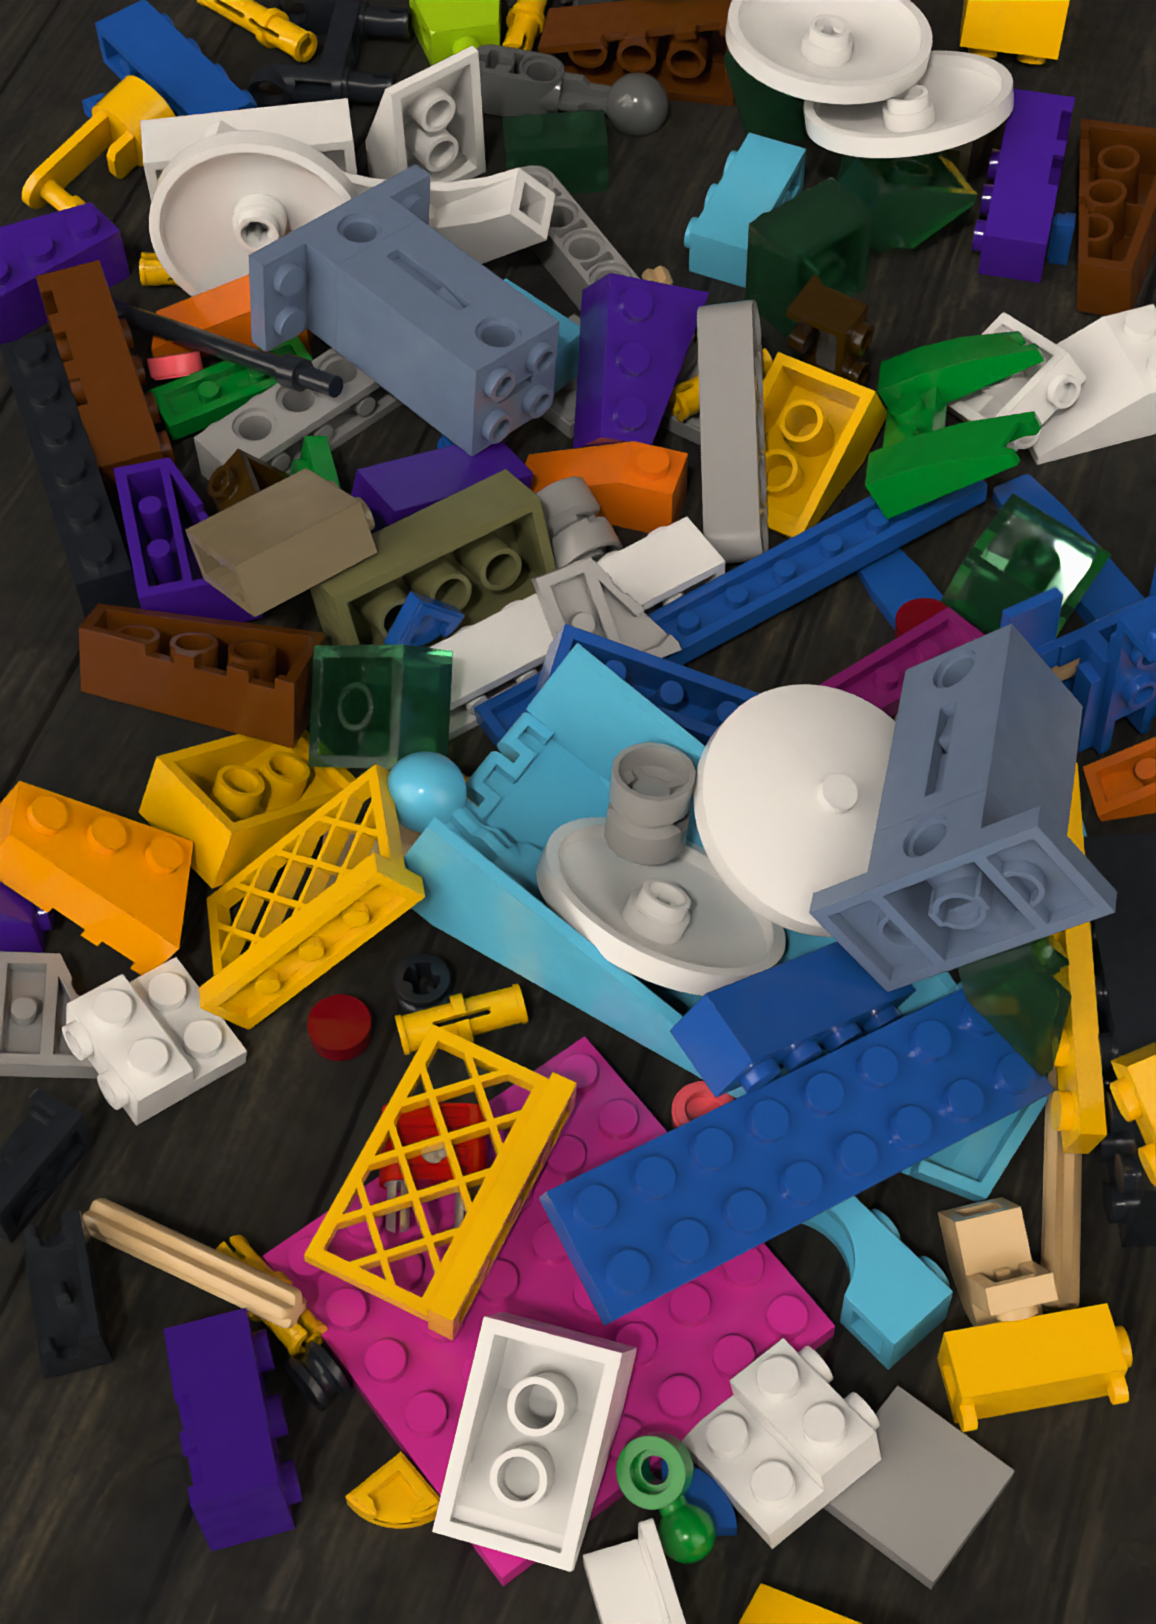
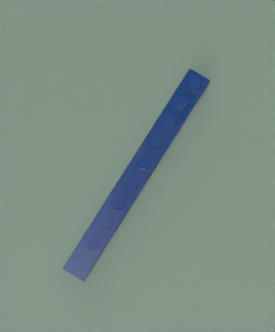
M980 480L889 519H886L873 497L869 496L648 614V616L664 632L671 634L681 647L680 651L665 656L663 659L684 665L986 501L987 484ZM541 672L474 707L476 722L496 747L521 714L524 712L530 713L526 708L533 700Z

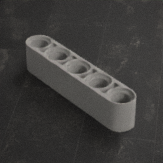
M529 165L521 167L523 171L556 194L547 240L529 246V248L580 311L582 290L607 274L614 273L639 278L551 171L541 166Z
M754 299L699 306L697 311L703 535L726 561L725 564L744 563L769 550L762 340L759 311Z

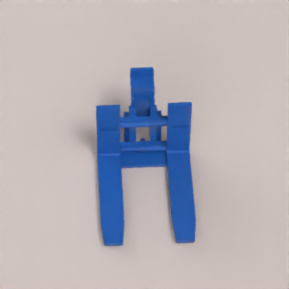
M1024 474L994 487L992 499L1003 517L1023 515L1031 522L1032 530L1040 535L1043 545L1034 560L1042 570L1063 572L1080 569L1091 563L1096 556L1106 561V564L1075 609L1086 623V626L1056 639L1063 594L1057 587L1002 611L1000 628L1012 623L1050 668L1055 666L1061 667L1079 659L1076 675L1062 681L1083 706L1077 753L1092 746L1099 755L1106 752L1111 745L1115 721L1124 716L1128 718L1140 734L1149 732L1152 718L1156 717V566L1149 596L1144 598L1071 513L1031 475ZM900 548L855 571L871 600L894 630L898 609L910 600L932 598L941 601L954 610L921 568Z

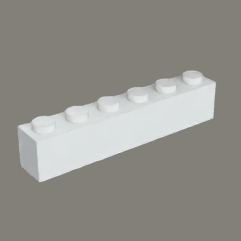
M686 516L669 526L656 528L647 537L620 551L616 550L607 553L596 563L611 576L612 582L624 593H628L645 609L644 612L648 615L725 574L726 561ZM535 593L523 600L513 601L500 612L474 625L464 626L454 632L451 637L423 651L411 653L400 663L390 667L395 703L431 750L433 747H438L478 726L474 707L541 672L553 637L537 594Z

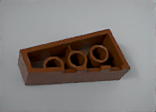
M100 260L38 275L36 280L49 328L53 333L60 357L62 358L83 427H85L109 502L113 503L120 501L113 468L168 457L174 463L175 459L166 430L160 432L155 430L154 425L161 424L155 398L152 392L143 394L141 387L148 386L140 356L139 354L130 355L129 350L135 349L128 322L126 317L118 318Z
M98 603L79 626L81 691L294 749L325 697L326 633Z

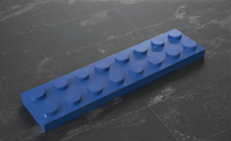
M988 975L767 1083L752 1093L745 1094L545 1192L539 1197V1200L603 1325L606 1326L1054 1092Z

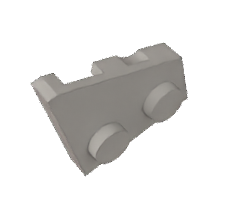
M591 557L583 558L531 578L553 640L562 627L568 624L660 658L681 650L679 642L671 634L664 632L644 612L645 609L628 593H624L614 584L611 576Z
M0 951V1076L97 1079L99 1075L88 1058L80 1061L74 1056L63 1036L62 1027L66 1025L67 1003L80 996L72 985V976L60 953Z

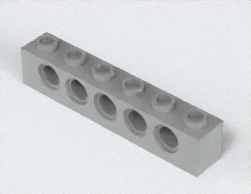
M331 348L311 362L314 368L340 376L343 379V390L338 397L332 398L309 389L298 392L281 386L278 383L263 393L255 395L246 404L220 421L210 424L203 432L194 437L201 474L209 481L213 472L218 467L224 465L239 448L291 476L293 459H300L305 436H327L330 450L333 451L403 403Z

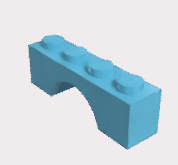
M853 1196L801 1223L825 1235L841 1253L848 1269L850 1284L844 1295L840 1323L888 1370L946 1318L953 1291L949 1288V1281L946 1275L934 1261L926 1256L918 1258L900 1241V1234L897 1228L881 1211L877 1209L869 1211Z

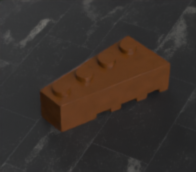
M623 0L549 8L538 47L539 53L549 54L559 59L566 72L584 75L591 83L612 86L619 78L629 73L640 72L649 74L664 86L668 99L676 101L734 106L741 66L733 59L729 51L725 36L728 11L732 0Z
M1081 118L1077 311L1108 316L1134 308L1156 247V128Z

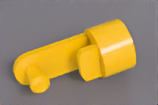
M133 75L126 76L92 108L93 117L30 175L22 190V201L32 209L42 208L49 203L58 211L86 204L79 196L70 195L64 188L107 148L106 157L109 172L116 178L122 180L136 166L144 167L140 120L176 117L170 105L151 85Z

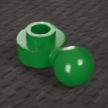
M660 1431L649 1432L629 1442L621 1451L616 1465L619 1487L626 1498L633 1504L644 1509L659 1510L662 1519L658 1528V1536L663 1551L669 1558L683 1564L696 1563L704 1559L711 1552L716 1539V1529L711 1516L701 1507L688 1504L684 1497L693 1479L694 1469L691 1455L687 1447L677 1437ZM652 1456H659L667 1463L669 1473L666 1480H660L652 1474L650 1470Z

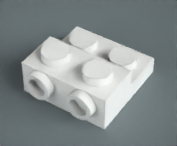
M1003 312L981 335L1019 331L1026 341L1025 345L1035 343L1039 346L1044 355V361L947 403L946 410L963 422L1035 411L1043 425L1058 408H1068L1075 403L1080 394L1081 384L1087 378L1068 351ZM1041 429L1037 435L1022 437L1008 443L1006 447L1015 451L1030 448L1039 439Z
M177 957L131 982H128L125 976L121 974L67 1003L66 1025L62 1027V1032L68 1047L78 1060L83 1061L88 1058L99 1074L97 1076L98 1084L107 1102L115 1110L123 1107L136 1126L246 1062L247 1050L223 1018L200 1008L199 986Z
M784 1338L729 1380L733 1395L704 1417L682 1440L695 1465L717 1482L726 1493L731 1504L772 1549L882 1460L875 1431L880 1424L870 1406L855 1392H851L843 1399L828 1384L833 1380V1376L820 1355L809 1346H805L797 1352Z

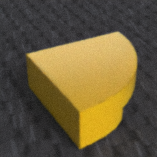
M399 1452L345 1496L347 1505L360 1517L373 1524L394 1529L414 1528L432 1522L436 1518L440 1501L437 1493L402 1452Z

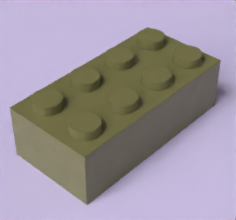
M507 469L500 471L371 534L377 553L311 587L310 591L323 633H326V642L332 660L363 692L392 677L390 667L400 663L407 655L411 654L393 652L384 643L410 591L456 606L465 615L458 627L445 638L440 635L435 640L420 646L421 650L419 651H423L451 637L454 632L464 626L474 625L500 612L513 601L523 600L536 593L531 578L556 569L540 497Z

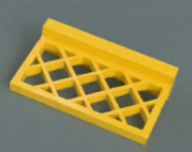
M378 764L373 765L207 898L214 976L199 987L201 1009L250 1030L425 898L422 877L405 868L396 807L387 784L389 770ZM371 797V803L361 825L355 824L363 803ZM330 829L317 860L311 858L320 837ZM349 834H355L356 836L342 867L337 866L336 863ZM375 840H378L380 854L373 852L369 855ZM286 864L274 893L269 892L278 870ZM306 868H312L299 900H293ZM331 875H336L335 883L325 889ZM244 897L231 926L230 908ZM264 900L269 901L256 933H250ZM288 908L294 909L291 917L282 923ZM246 941L251 942L249 949L240 955Z
M432 1024L304 1254L305 1262L427 1321L428 1329L453 1341L575 1107L577 1083L555 1072H552L548 1079ZM438 1048L463 1059L470 1079L433 1089L427 1068ZM476 1066L489 1073L479 1076ZM421 1080L425 1093L412 1096ZM509 1081L530 1091L521 1110L494 1118L484 1088ZM475 1092L485 1121L448 1133L438 1103ZM429 1105L439 1136L402 1147L395 1127L400 1116L403 1113ZM512 1127L505 1142L502 1143L499 1131ZM489 1134L497 1155L491 1168L463 1176L453 1145ZM390 1137L394 1150L381 1153ZM444 1148L454 1179L417 1191L407 1159ZM398 1162L408 1194L370 1206L363 1185L370 1171ZM481 1185L472 1202L468 1189ZM459 1192L466 1213L460 1227L431 1236L421 1204ZM358 1195L362 1208L348 1212ZM413 1207L423 1238L384 1251L374 1218ZM366 1221L376 1251L375 1254L348 1262L327 1251L339 1229ZM450 1244L440 1262L436 1248ZM427 1251L434 1276L422 1298L395 1285L389 1263ZM380 1266L384 1279L366 1270Z

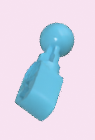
M420 751L405 756L393 766L388 774L387 784L390 795L395 803L397 819L400 825L411 831L422 833L434 817H436L548 907L540 893L536 877L537 864L542 852L528 843L512 844L497 827L482 825L464 806L467 792L465 779L453 761L439 753Z

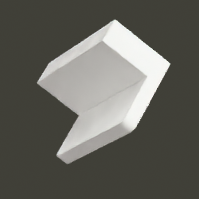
M653 1518L638 1522V1539L583 1555L584 1568L601 1624H686Z

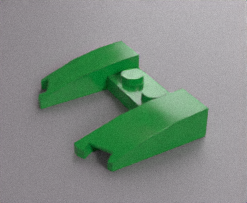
M1019 331L959 337L922 346L881 362L877 392L887 406L883 448L869 453L865 486L886 519L1018 465L1020 462L1019 456L1014 449L1007 448L1006 445L1022 437L1038 434L1042 423L1035 411L968 421L945 427L947 403L1043 362L1044 355L1038 345L1035 343L1025 345L1026 341Z

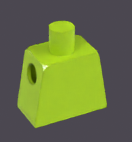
M409 0L412 10V28L431 66L471 46L474 48L483 45L501 46V0Z

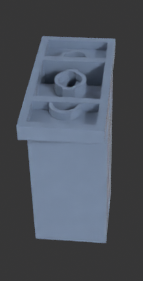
M417 164L248 255L253 343L263 351L268 352L309 329L471 457L491 444L501 442L510 432L533 418L541 417L552 407L558 354L559 321L429 226L431 175Z
M1012 623L905 671L868 871L813 893L809 913L887 992L1115 913L1117 891L1067 836L1083 706Z

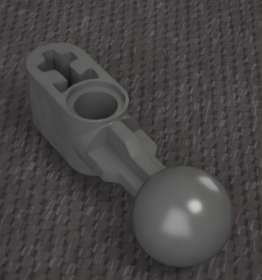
M483 45L476 48L479 52L482 113L506 117L603 110L596 113L607 114L610 123L618 132L631 137H643L655 133L662 127L669 111L667 92L664 86L649 74L640 72L629 73L619 78L612 86L591 83L584 75L566 72L562 62L549 54L499 45ZM558 115L523 118L520 120L548 122L555 119Z

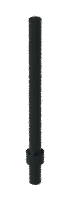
M112 299L118 318L126 317L131 328L275 377L279 385L298 392L309 389L336 398L343 390V379L340 376L314 368L312 362L308 359L293 354H286L282 357L265 352L256 347Z

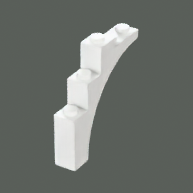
M218 120L207 125L204 138L239 130L222 120ZM519 167L483 178L454 182H430L429 226L476 261L483 264L547 240L556 194ZM344 172L358 195L387 180Z

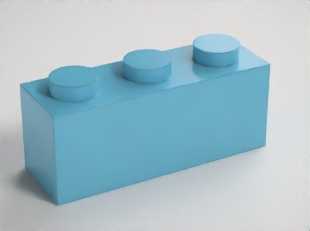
M748 133L740 149L730 152L719 184L713 183L710 186L705 198L704 210L699 218L692 217L687 226L684 246L690 248L689 271L740 287H748L803 189L806 159L805 148Z

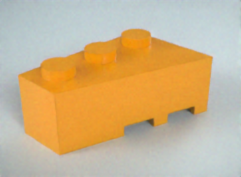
M19 781L0 803V882L47 913L54 908L84 929L81 936L96 946L103 941L134 963L130 969L142 976L164 964L179 950L194 841Z

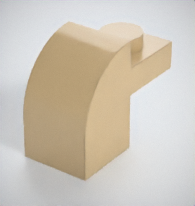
M999 1197L938 1212L949 1267L963 1308L974 1327L1005 1321H1017L1042 1315L1041 1304L1058 1300L1053 1272L1032 1261L1022 1210L1019 1205Z

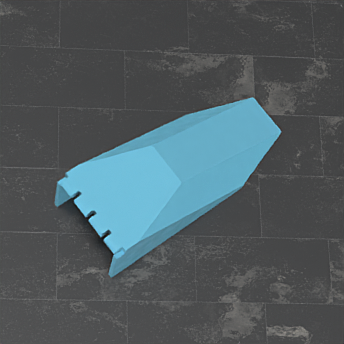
M577 643L528 705L526 710L530 713H522L498 742L497 747L501 753L491 751L465 783L467 798L464 806L482 825L497 827L512 844L528 843L543 852L549 837L561 825L582 818L606 817L608 804L610 803L609 790L613 761L621 750L634 744L646 742L667 744L682 751L690 758L697 771V766L705 746ZM692 797L686 839L703 847L696 825L694 800ZM434 817L404 856L405 868L421 876L423 880L425 898L411 907L415 912L438 929L702 1079L670 1033V1030L703 996L657 985L607 961L594 944L439 819ZM784 928L786 945L778 965L837 941L833 937L812 936ZM948 971L912 983L916 991L897 1010L902 1017L907 1016L969 984L966 979L956 984ZM863 1032V1035L860 1038L866 1036V1032ZM826 1049L823 1050L817 1059L829 1054ZM785 1067L770 1082L788 1074ZM741 1086L727 1094L737 1099L747 1093ZM1048 1096L901 1171V1173L977 1203L987 1199L1046 1104Z

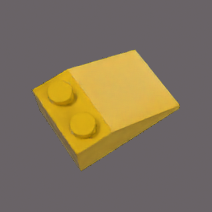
M964 0L960 28V47H967L968 53L988 58L996 57L997 52L1017 54L1016 59L1018 61L1028 64H1045L1046 58L1058 60L1070 0Z
M778 352L763 380L768 530L790 539L815 526L851 480L870 451L887 417V411L876 391Z
M306 729L294 749L236 734L157 756L139 813L152 827L194 841L190 866L213 889L227 883L356 780V778Z

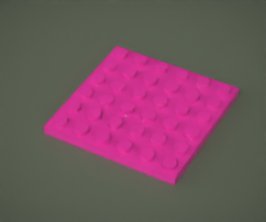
M584 1036L534 1070V1072L548 1079L552 1072H555L576 1082L575 1107L453 1341L428 1329L427 1321L305 1262L304 1254L328 1211L262 1257L274 1272H284L293 1282L292 1286L298 1288L302 1293V1297L306 1299V1307L319 1321L327 1326L328 1330L321 1335L322 1344L412 1465L439 1497H441L484 1316L506 1312L637 1347L621 1419L591 1512L590 1521L624 1495L617 1481L616 1465L621 1451L629 1442L646 1433L655 1431L669 1433L682 1442L685 1436L704 1417L733 1395L729 1380L784 1338L797 1352L805 1346L816 1350L834 1336L835 1325L764 1243L606 1326L603 1325L539 1197L545 1192L667 1133V1131ZM514 1084L490 1100L488 1103L493 1117L497 1118L521 1110L530 1091ZM512 1127L499 1131L502 1143L505 1142ZM489 1134L487 1169L491 1168L497 1157ZM379 1177L364 1186L370 1206L387 1200V1190L379 1186ZM397 1192V1197L401 1196V1192ZM455 1193L421 1204L431 1236L454 1228ZM358 1195L348 1212L362 1208ZM410 1207L409 1229L405 1232H400V1210L396 1211L395 1232L386 1229V1215L374 1218L384 1251L423 1238L413 1207ZM366 1221L339 1229L327 1251L348 1262L375 1254L376 1251ZM450 1244L436 1248L440 1262ZM427 1251L389 1263L395 1285L422 1298L434 1276ZM380 1266L366 1270L384 1279ZM652 1456L650 1460V1470L652 1473L661 1467V1460L664 1459L659 1456ZM471 1543L502 1586H505L535 1563L532 1560Z

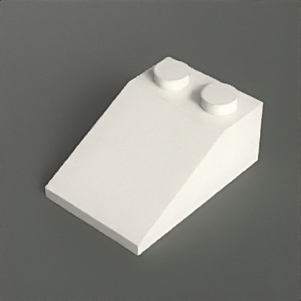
M471 46L385 89L365 141L370 178L389 179L415 164L431 175L430 182L468 180L486 172L479 52L476 48Z
M1154 304L1104 316L1056 344L1068 351L1087 379L1081 384L1080 394L1075 403L1068 408H1058L1041 426V434L1037 442L1028 448L1037 465L1156 434V308Z
M506 1312L484 1316L432 1532L566 1571H573L621 1419L637 1347Z

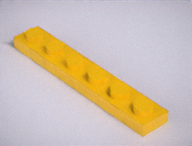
M1076 763L1067 836L1085 855L1078 763ZM1090 921L1039 939L1040 942H1047L1049 964L1045 965L1042 974V997L1045 1004H1052L1053 1027L1049 1028L1047 1034L1046 1057L1048 1065L1057 1069L1058 1091H1054L1052 1095L1050 1115L1054 1131H1061L1062 1153L1089 1154L1107 1136Z

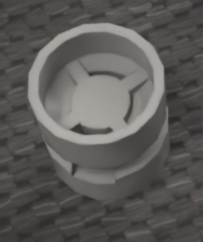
M573 476L561 479L536 493L540 497L556 569L583 558L591 557L595 562H598L607 553L623 549V545L608 519L604 516L597 517L600 505L582 477Z
M646 742L629 746L621 750L615 757L611 773L610 803L607 809L604 837L608 847L618 857L631 863L650 866L664 864L678 857L685 848L696 770L692 760L682 751L667 744Z

